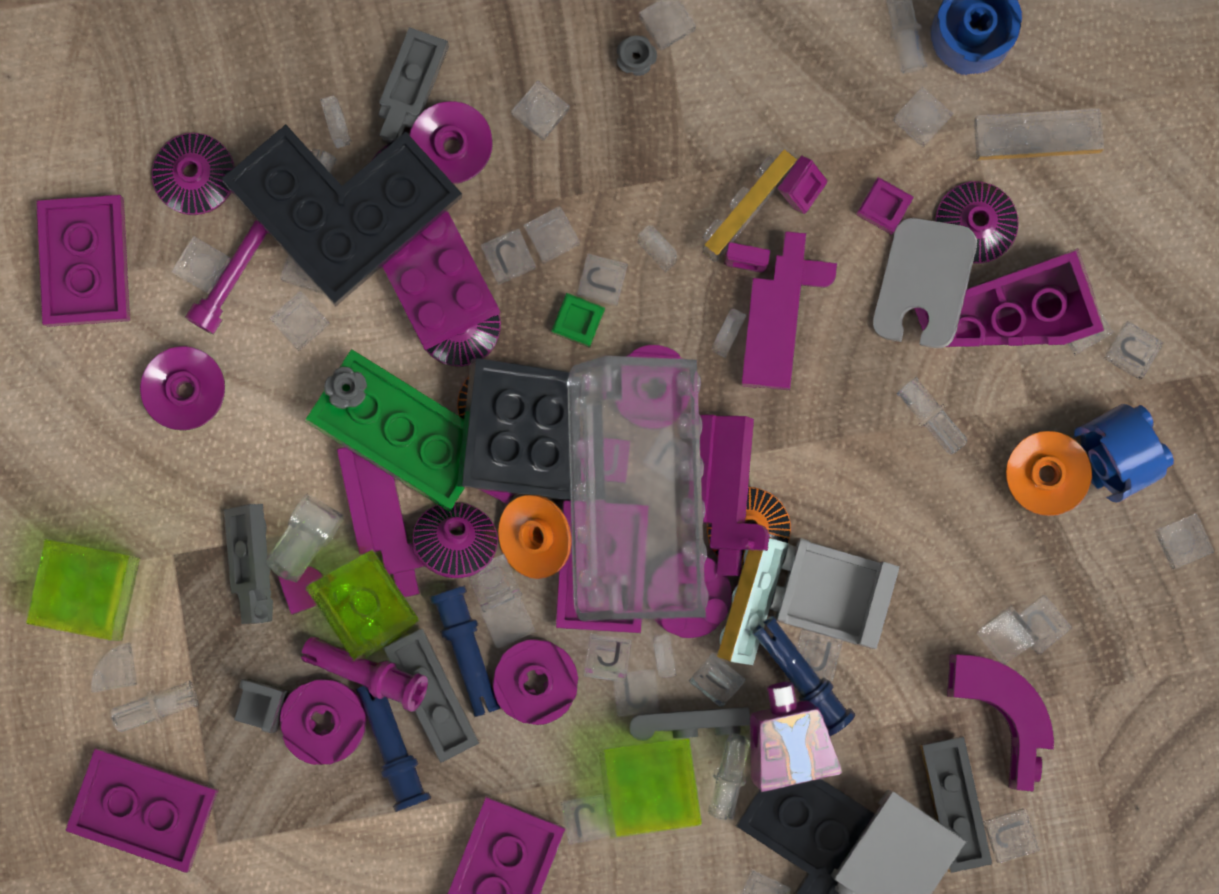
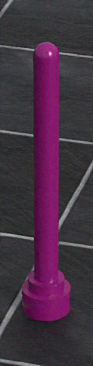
M257 220L251 226L206 299L201 298L198 304L193 303L185 315V318L212 335H214L223 321L219 318L223 313V310L220 309L268 233Z

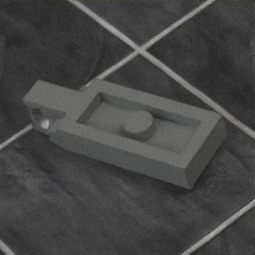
M409 27L379 101L381 108L378 115L386 119L380 132L382 142L391 145L404 134L406 127L412 129L414 122L424 111L449 48L447 40Z
M248 504L224 509L231 594L237 593L241 623L258 624L270 622L273 616V600L270 598V564L267 555V525L264 519L263 504Z

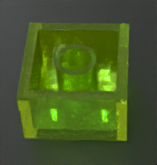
M45 539L26 624L110 641H122L140 558Z
M689 738L604 749L599 753L610 839L690 829L702 825Z

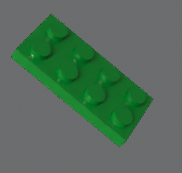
M351 349L339 368L349 367L353 372H360L364 376L367 387L364 390L365 399L357 407L340 409L330 403L329 395L324 391L305 422L450 512L465 488L457 486L464 419ZM344 384L342 390L347 392L350 390V386Z

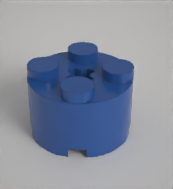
M943 0L930 27L931 41L936 54L947 66L960 75L979 74L995 68L1005 59L1018 39L1022 22V11L1018 0ZM969 24L973 27L980 25L983 30L973 29Z
M1120 404L1079 426L1074 431V438L1080 436L1081 446L1086 451L1091 463V483L1097 490L1105 486L1112 493L1106 498L1115 503H1119L1163 479L1167 468L1174 464V458L1170 449L1164 443H1160L1152 428L1154 426L1153 418L1142 405L1133 408L1127 404Z

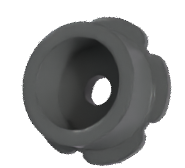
M631 36L620 42L617 47V54L619 55L617 64L625 73L632 72L635 76L644 75L650 71L651 64L656 62V49L643 36ZM634 53H639L640 58L634 59L632 55Z
M341 367L334 371L333 376L327 377L324 391L329 395L330 403L340 409L357 407L365 399L364 390L367 387V383L360 372L355 373L349 367ZM347 384L350 386V390L345 392L342 390V386Z

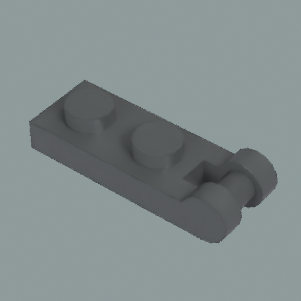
M749 707L645 713L635 715L629 723V729L632 736L640 741L649 740L655 731L672 730L673 738L698 737L699 728L714 727L715 735L741 734V726L750 725Z

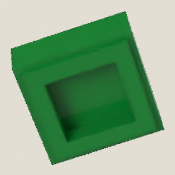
M566 293L551 333L590 348L604 315L605 307Z

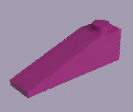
M1079 248L967 288L955 337L946 347L1065 345L1103 332L1104 326ZM915 308L921 328L924 331L929 323V315L926 310Z

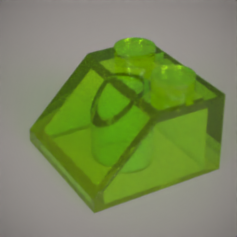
M373 550L306 587V590L353 660L371 656L399 639L420 621Z

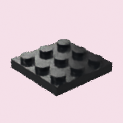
M480 358L471 359L457 486L519 495H540L550 499L582 502L596 376Z

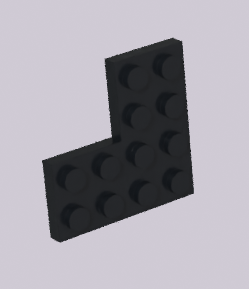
M286 124L221 178L228 189L335 307L462 198L460 190L407 132L402 134L343 186Z
M820 778L764 792L758 789L737 822L736 827L807 872L794 894H840L835 890L839 882L830 875L835 868L838 870L875 813Z

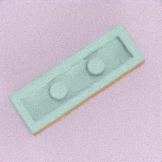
M769 538L768 551L745 550L744 566L739 583L732 594V607L727 624L720 635V648L717 657L730 662L753 665L760 641L757 637H754L752 632L758 625H761L763 628L765 626L763 621L767 619L789 543Z

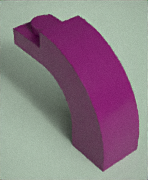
M950 654L947 697L980 700L990 704L1001 713L1008 724L1011 734L1008 788L1034 792V783L1040 782L1042 776V758L1036 756L1037 748L1054 750L1051 719L1040 695L1022 675L1005 664L985 657Z

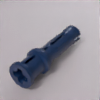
M464 585L429 597L431 604H436L443 625V629L440 631L441 636L445 638V641L450 640L474 712L473 716L478 717L486 713L481 696L484 697L489 713L500 709V706L497 703L474 632L478 630V623L476 619H472L464 598V594L467 592Z
M774 616L763 621L773 634V637L770 638L761 625H758L752 634L754 637H757L790 682L793 683V686L800 693L798 697L799 702L810 701L819 708L829 737L844 729L854 719V711L850 708L846 709L832 691L833 684L830 680H826V678L820 679L813 668L777 623Z
M362 686L356 689L385 764L381 767L382 778L388 779L395 797L394 811L398 812L431 799L430 793L424 792L418 777L416 766L419 763L417 758H414L413 755L409 756L388 698L379 699L375 697L374 701L367 687Z

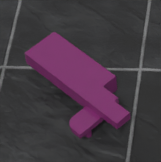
M785 231L783 256L776 255L774 280L753 278L742 377L743 387L789 391L791 389L801 286L829 287L835 281L837 263L804 260L806 233Z
M700 415L691 521L702 525H712L710 548L719 550L717 575L741 576L743 550L768 551L769 533L764 526L745 524L754 419L747 416Z
M348 448L337 449L359 554L367 555L381 551L386 575H394L398 598L419 595L415 569L425 566L418 559L413 543L409 544L395 478Z

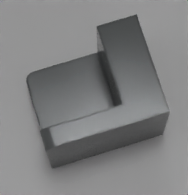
M241 679L239 688L243 689L234 720L262 728L264 732H277L280 724L281 709L288 697L289 690L252 679Z

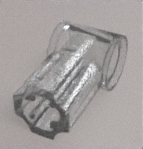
M307 493L293 511L288 522L289 527L266 559V565L283 579L297 583L321 546L326 547L332 540L343 521L344 515Z

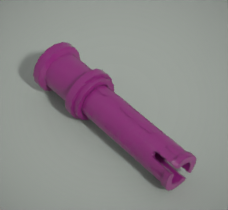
M315 636L310 637L303 646L302 653L304 655L301 656L303 662L362 684L368 688L372 696L379 699L387 697L402 703L403 708L407 711H415L425 697L428 687V679L425 675L417 673L413 676L397 669L395 663L387 660L379 663L373 662L358 654L329 644Z

